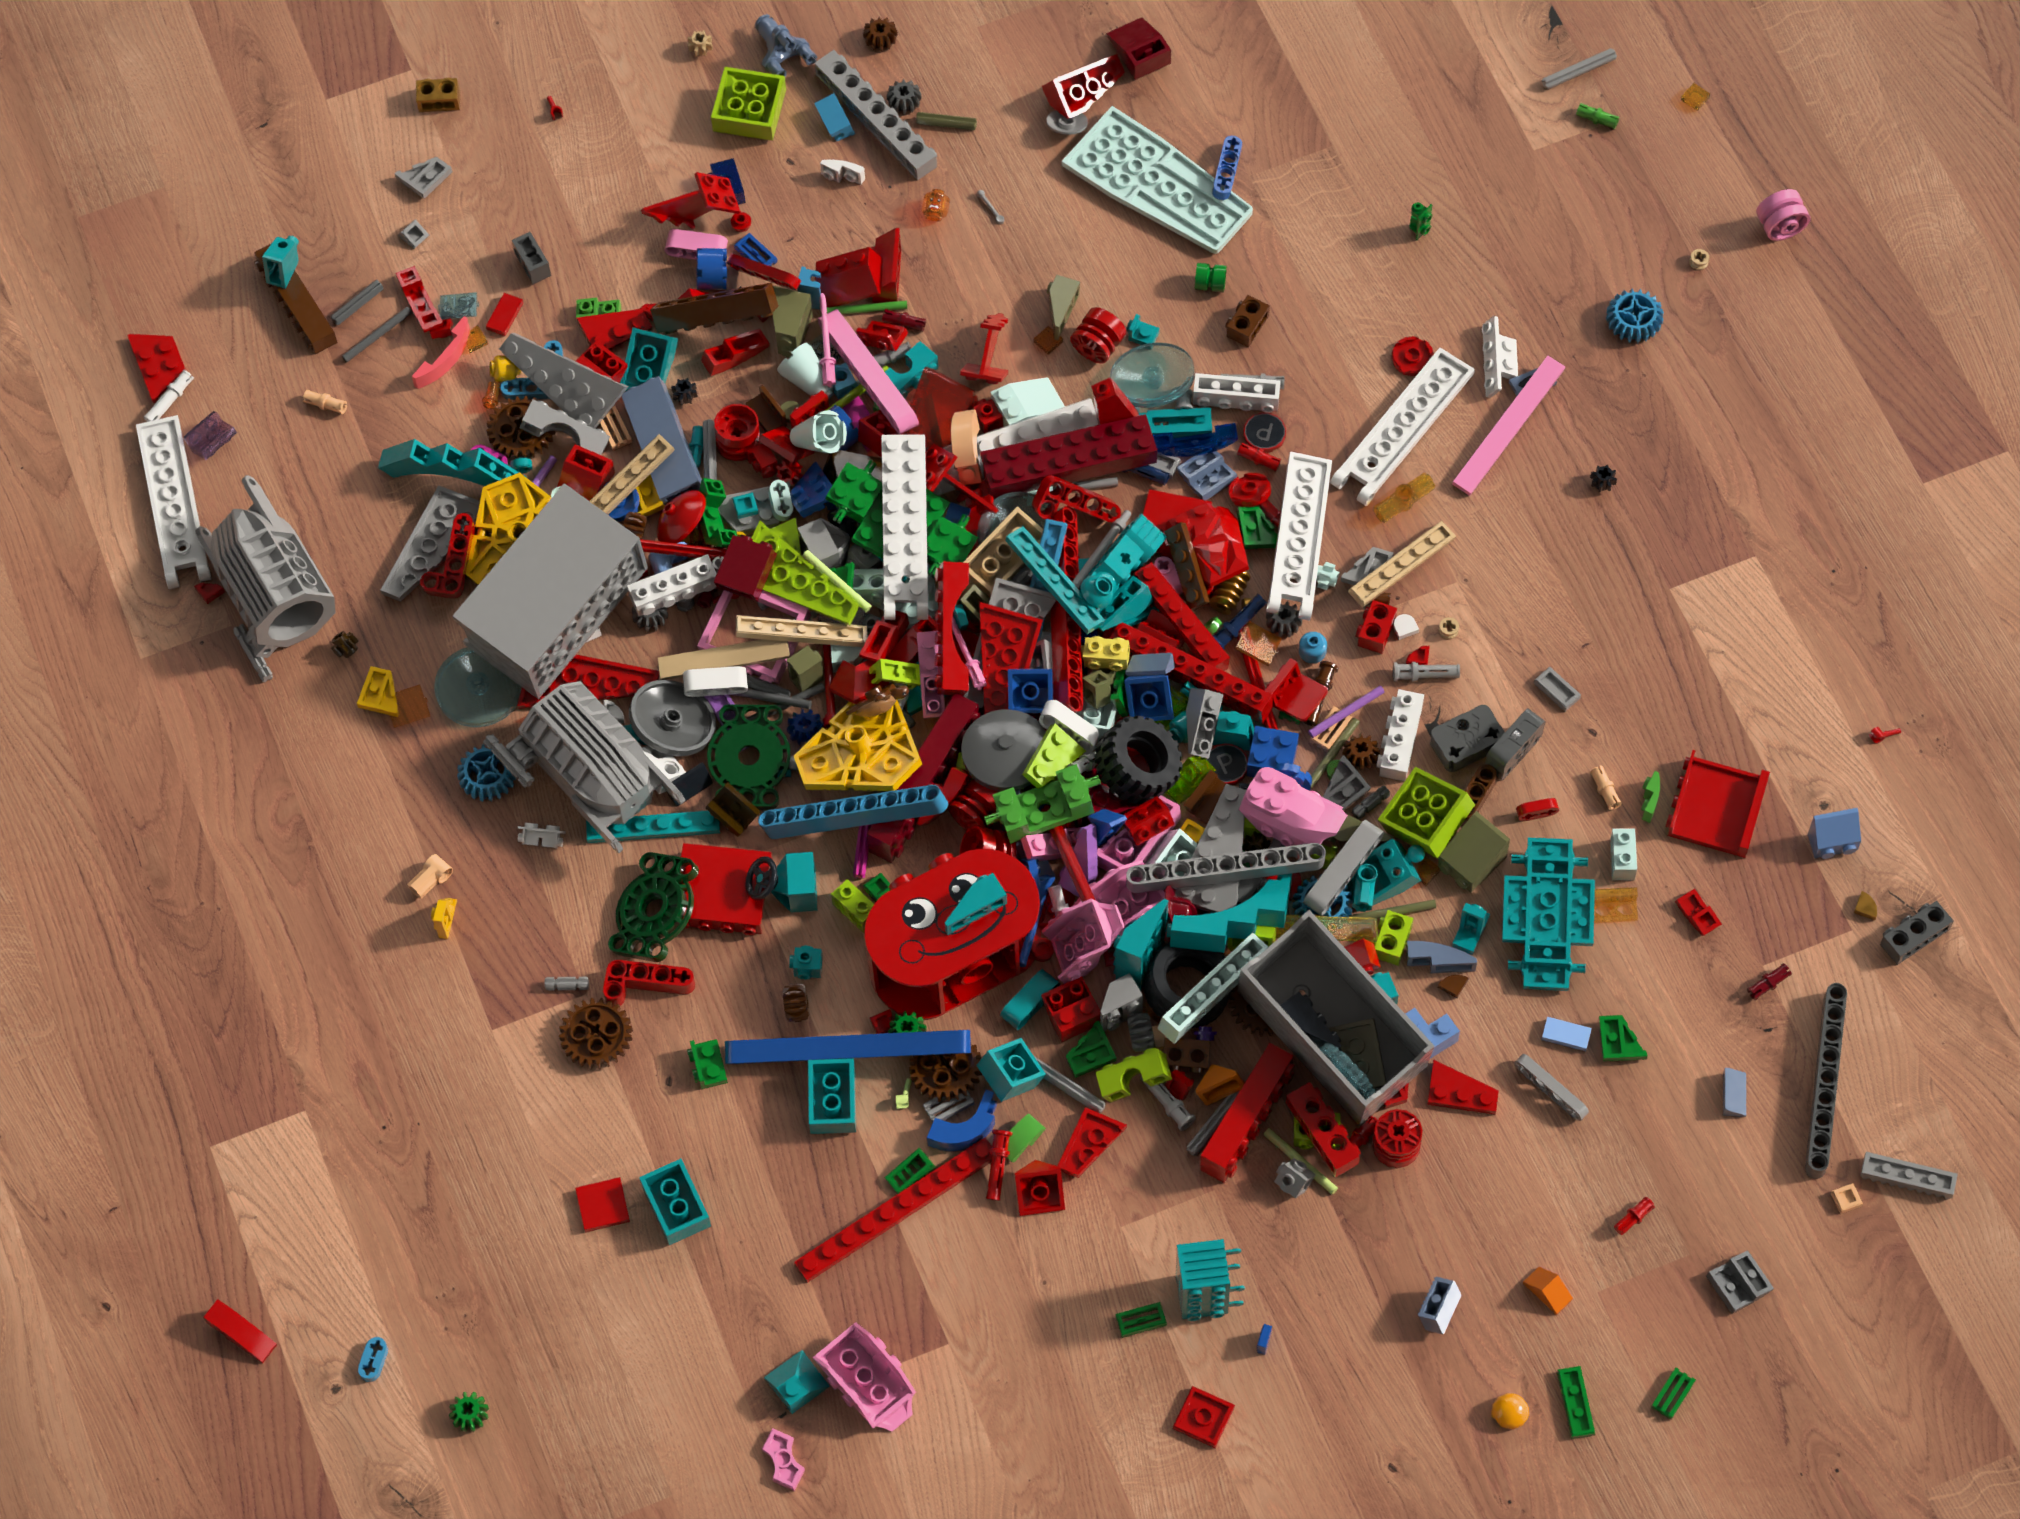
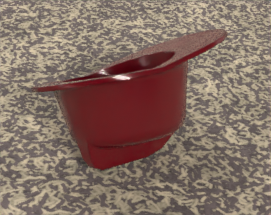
M1170 885L1166 887L1165 899L1168 900V916L1171 924L1174 915H1197L1196 907L1192 904L1191 900L1176 896Z

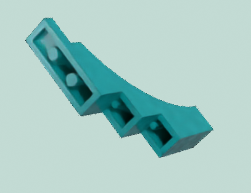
M416 439L384 449L378 465V469L393 478L413 474H431L458 478L482 486H487L519 473L481 448L462 453L448 443L429 448Z
M1292 873L1278 875L1277 880L1269 879L1258 893L1230 909L1204 915H1174L1172 924L1167 926V937H1170V947L1224 953L1227 937L1246 939L1252 933H1256L1257 925L1284 928L1292 884Z

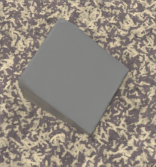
M415 219L398 236L415 249L429 234Z

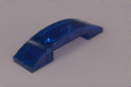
M1236 423L1215 426V432L1173 438V433L1169 432L1153 435L1157 447V454L1189 457L1223 449L1236 442L1238 435Z

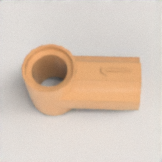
M434 854L427 859L423 870L407 886L413 894L422 899L436 884L445 882L451 876L453 868L437 854Z

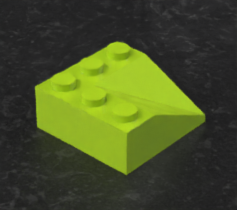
M724 67L711 115L713 131L773 141L786 93L785 76Z
M1414 767L1380 815L1378 821L1387 833L1411 845H1420L1426 853L1438 858L1475 804L1467 792Z

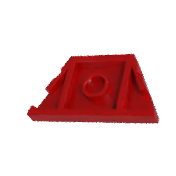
M128 334L129 342L154 404L159 400L158 397L168 389L167 386L173 383L183 370H186L173 336Z

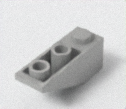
M1191 688L1186 708L1188 754L1209 759L1223 694L1206 689Z

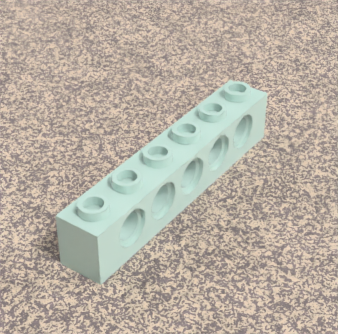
M1254 933L1249 935L1162 1017L1157 1029L1175 1044L1238 985L1240 969L1249 961L1258 957L1268 946Z

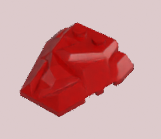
M1206 502L1167 521L1165 531L1180 522L1186 523L1202 578L1207 586L1213 587L1249 570L1239 522L1228 508L1221 506L1214 508L1210 503ZM1166 538L1156 552L1160 557H1168L1174 562Z

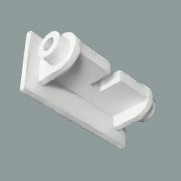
M525 823L524 827L518 826L519 829H523V833L518 834V842H522V845L538 846L539 838H543L542 846L558 848V846H563V838H560V833L565 834V831H559L560 826L547 825L546 829H539L538 824Z

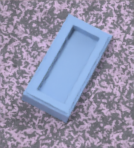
M1547 1017L1541 1040L1586 1051L1592 1028Z

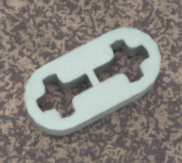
M775 480L771 483L768 490L772 514L777 520L786 521L793 512L789 487L784 481ZM776 487L782 491L780 498L778 492L774 491ZM781 504L783 509L787 510L785 514L782 511H778Z

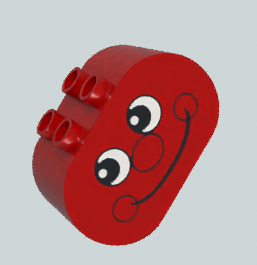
M993 849L969 850L956 857H953L951 853H946L938 856L929 864V871L915 878L912 874H904L891 882L889 885L890 891L883 894L875 902L865 924V943L871 983L878 997L888 1008L903 1016L904 1011H907L908 1016L915 1012L916 1018L922 1017L923 1020L934 1019L1007 982L1030 968L1035 961L1031 950L1026 967L1024 968L1020 967L1019 956L1025 936L1032 930L1037 921L1040 898L1032 874L1024 864L1013 856ZM994 873L1007 894V904L947 935L945 932V922L972 884L979 877ZM1038 926L1033 943L1041 938V929Z

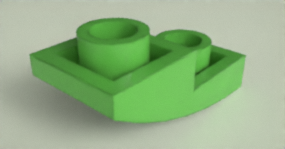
M597 298L576 300V319L577 317L621 312L620 300L601 302Z
M1657 771L1653 773L1651 778H1646L1642 787L1645 790L1643 797L1645 801L1641 808L1644 811L1642 820L1648 823L1653 818L1660 792V776Z
M1029 1113L1010 1130V1132H1013L1008 1146V1151L1010 1152L1008 1159L1011 1162L1015 1163L1028 1145L1032 1146L1046 1129Z

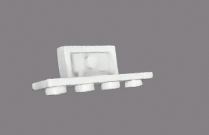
M1496 316L1491 317L1482 325L1483 368L1485 370L1484 387L1486 397L1491 398L1502 389L1501 377L1512 379L1518 376L1516 340L1499 335L1498 317Z

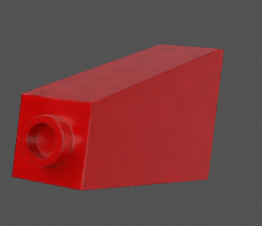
M1111 377L1091 386L1098 425L1139 416L1138 410Z

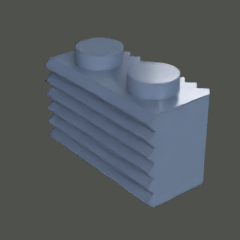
M1435 1277V1281L1432 1282L1433 1285L1430 1286L1431 1289H1429V1293H1427L1426 1300L1423 1301L1424 1304L1421 1305L1422 1308L1419 1309L1418 1315L1425 1330L1444 1334L1462 1294H1460L1461 1292L1456 1282Z

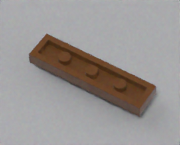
M1180 522L1164 532L1186 604L1192 611H1195L1210 603L1186 523Z

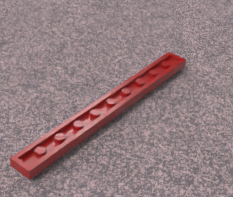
M984 1137L796 1260L794 1265L807 1283L990 1164L992 1156L989 1150L992 1148V1145Z

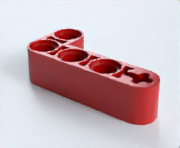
M1053 475L1046 476L1041 481L1032 501L1033 510L1043 519L1053 517L1060 502L1107 522H1114L1121 516V509L1113 500ZM1057 483L1055 490L1049 491L1050 486ZM1072 491H1075V496L1071 499H1068V495ZM1090 499H1094V503L1087 507V502ZM1048 503L1047 508L1040 511L1042 504ZM1102 506L1105 507L1106 509L1111 510V511H1106V512H1105V511L1102 509Z
M460 513L454 518L443 574L426 572L421 576L420 584L426 594L449 599H456L462 595L472 538L475 533V524L469 514ZM465 521H467L468 525H465L463 531L460 525H464ZM463 541L466 543L463 549H455L458 542ZM455 562L462 563L459 570L454 571L451 569ZM429 580H436L434 587H426V583ZM451 583L458 584L457 589L454 591H448L447 587Z
M613 960L606 969L603 994L606 1003L612 1001L613 1007L617 1004L621 1006L625 1001L627 988L686 995L694 991L695 979L693 972L686 967ZM616 971H623L619 976L613 975ZM639 973L645 974L643 978H635ZM660 976H667V979L664 981L657 980ZM613 991L619 992L615 997L609 996Z

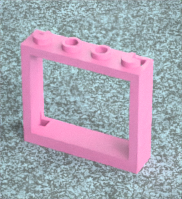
M762 590L758 600L759 603L796 617V620L809 621L811 613L808 608ZM723 591L697 645L699 650L715 648V646L709 643L733 593ZM788 641L790 657L793 655L798 642ZM787 659L777 660L772 670L759 664L741 667L746 668L747 674H755L760 676L759 679L779 684L787 668Z

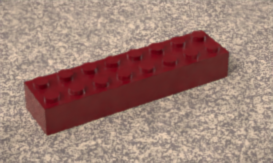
M1146 414L980 452V467L988 494L994 497V500L1038 490L1041 481L1049 475L1072 483L1157 463V447Z
M957 693L954 694L918 751L922 765L897 790L937 783L944 785L951 768L956 767L958 754L962 752V740L967 729L980 717L979 705ZM919 817L872 824L866 833L869 852L892 864L895 858L901 856L906 840H910L913 837Z

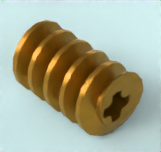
M1243 572L1217 584L1213 597L1210 598V606L1219 613L1231 614L1230 610H1235L1237 608L1236 603L1240 602L1239 596L1244 594L1243 589L1247 587L1246 582L1250 581V575Z

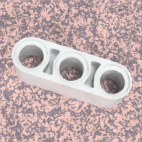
M744 667L692 669L683 672L684 694L688 697L741 694L748 690L747 673Z
M1049 700L1045 703L1039 718L1040 724L1045 729H1048L1054 723L1057 724L1086 750L1083 754L1092 753L1099 737L1098 729L1056 700Z

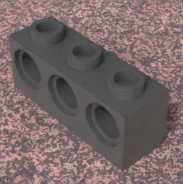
M1937 900L1932 904L1926 903L1918 910L1916 915L1913 917L1908 915L1900 922L1901 925L1896 928L1890 927L1883 933L1880 945L1898 965L1948 932L1954 920ZM1928 917H1935L1938 922H1933ZM1911 929H1917L1920 931V933L1915 934L1911 931ZM1894 940H1898V941H1900L1903 945L1898 946V945L1894 944L1893 941H1894Z

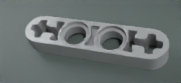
M1522 1054L1514 1062L1516 1068L1574 1119L1581 1121L1589 1113L1588 1108L1583 1102L1528 1055Z

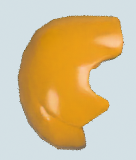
M1506 1393L1497 1397L1493 1402L1491 1415L1500 1427L1513 1430L1523 1426L1527 1421L1529 1407L1519 1395Z

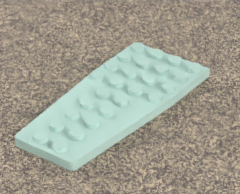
M1113 106L1062 160L1064 168L1107 196L1213 254H1218L1253 214V207L1232 191L1228 199H1216L1212 194L1215 180L1213 176L1163 138ZM1221 185L1220 190L1224 191L1225 186Z

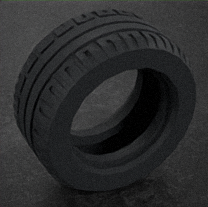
M1170 942L1161 947L1151 960L1144 981L1145 997L1153 1012L1162 1019L1182 999V997L1177 996L1170 989L1166 981V974L1171 969L1180 966L1192 967L1207 976L1225 959L1222 952L1170 947ZM1232 990L1192 1028L1203 1027L1216 1020L1226 1007Z

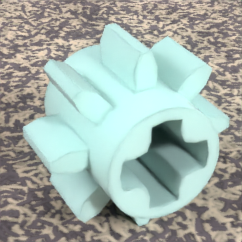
M1326 562L1323 566L1318 565L1316 578L1318 588L1327 590L1329 586L1335 587L1339 577V571L1335 570V564Z

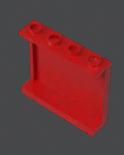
M1692 750L1691 757L1685 758L1682 768L1686 770L1685 777L1680 776L1677 789H1681L1679 796L1674 795L1671 808L1675 809L1674 814L1668 815L1665 826L1669 828L1667 836L1746 858L1770 772L1761 770V774L1757 775L1694 757L1696 751Z
M683 843L681 857L691 859L699 868L696 878L688 882L694 894V907L684 929L696 927L703 931L715 929L724 933H733L735 931L742 932L745 935L761 934L765 898L762 900L752 899L746 891L745 882L747 872L752 863L763 856L772 859V853ZM767 863L759 866L763 872L770 870ZM686 866L683 870V874H688L691 871L692 866ZM755 874L753 875V879H752V887H753V890L755 889V886H756V876H755Z

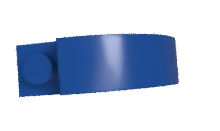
M985 1090L977 1112L965 1122L950 1123L935 1118L927 1135V1146L943 1151H961L968 1149L984 1137H987L995 1125V1115L992 1114L995 1112L997 1101H995L994 1092Z

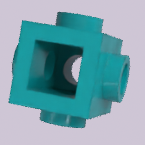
M807 945L795 947L794 955H790L789 968L793 969L794 977L803 980L821 978L822 949Z

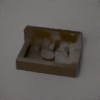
M728 782L705 807L714 818L718 819L726 826L728 831L737 837L743 833L761 812Z

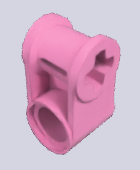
M1168 557L1157 558L1154 562L1156 568L1178 595L1182 594L1183 591L1175 564Z

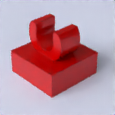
M1175 1069L1171 1072L1172 1079L1166 1082L1165 1087L1177 1100L1183 1101L1187 1097L1194 1079L1189 1080L1185 1076L1184 1071L1180 1072Z

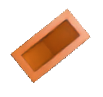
M1211 1064L1196 1088V1094L1207 1106L1240 1091L1245 1082L1236 1071Z
M1538 1267L1523 1281V1284L1556 1315L1573 1300L1559 1275L1542 1267Z

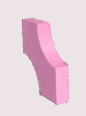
M772 1428L762 1451L768 1454L775 1464L773 1482L795 1491L805 1469L793 1458L792 1445L794 1438Z

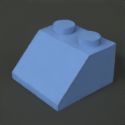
M1858 808L1813 817L1808 838L1814 858L1822 857L1823 859H1828L1835 854L1841 853L1849 855L1859 849L1861 833Z

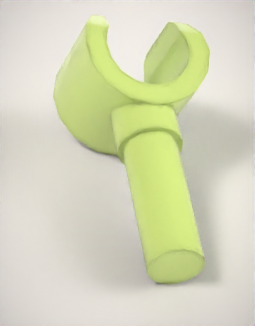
M910 1078L906 1079L903 1095H896V1108H907L909 1106L908 1095L912 1082Z

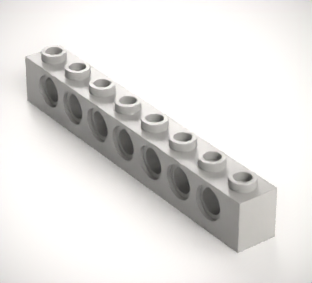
M833 50L815 62L816 75L917 180L937 167V154L934 149L928 148L924 144L922 137L911 130L908 122L902 121L899 118L896 110L893 107L890 108L884 98L873 91L871 84L868 81H864L860 77L859 72L848 65L843 55H838Z

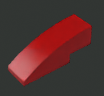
M759 328L726 338L722 345L704 350L701 362L709 374L713 376L751 359L768 348L770 343Z
M895 610V620H884V615L881 621L877 620L859 656L875 662L879 659H885L897 645L909 625L907 613Z
M952 767L944 785L941 783L934 785L939 787L949 806L956 800L959 794L963 793V789L969 784L972 777L967 771L958 767ZM948 807L940 814L919 817L917 824L920 826L928 825L944 814Z
M219 1299L216 1300L203 1317L207 1324L261 1363H264L277 1346L272 1339Z

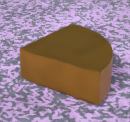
M1861 891L1854 913L1876 920L1877 906L1874 899L1866 892Z

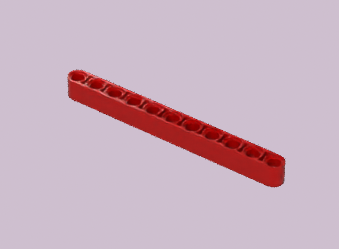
M1067 505L1057 510L1054 516L1049 519L1068 524L1058 566L1073 581L1079 573L1077 514L1072 507ZM1056 601L1051 608L1053 700L1062 703L1074 713H1077L1083 708L1081 627L1061 604Z

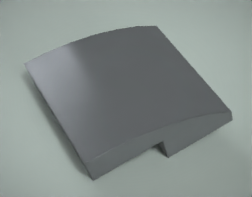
M1748 1250L1731 1258L1726 1264L1709 1271L1706 1275L1731 1314L1754 1303L1774 1289Z

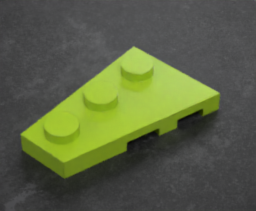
M1054 723L1047 729L1022 775L1036 788H1041L1056 776V771L1066 768L1085 753L1086 750Z

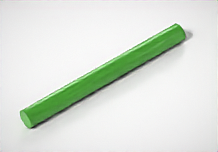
M907 301L827 307V313L838 309L841 314L884 311L885 309L900 310L908 308Z

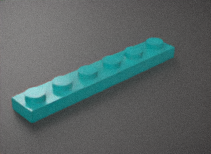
M1024 526L1006 536L1005 541L1086 634L1104 625L1105 619L1093 606L1087 603L1079 589Z
M709 811L634 816L625 824H611L607 829L618 841L720 834V821L714 818ZM586 820L587 843L606 842Z

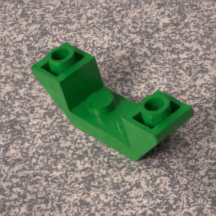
M703 478L699 492L705 496L706 506L699 523L705 544L728 548L732 536L738 535L734 530L724 529L718 508L726 499L722 481Z

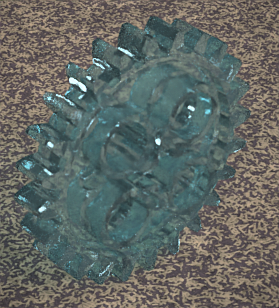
M1328 1042L1320 1048L1322 1053L1365 1100L1376 1092L1372 1088L1373 1085L1369 1083L1368 1077L1358 1068L1357 1064L1353 1063L1347 1054L1339 1051L1337 1047Z

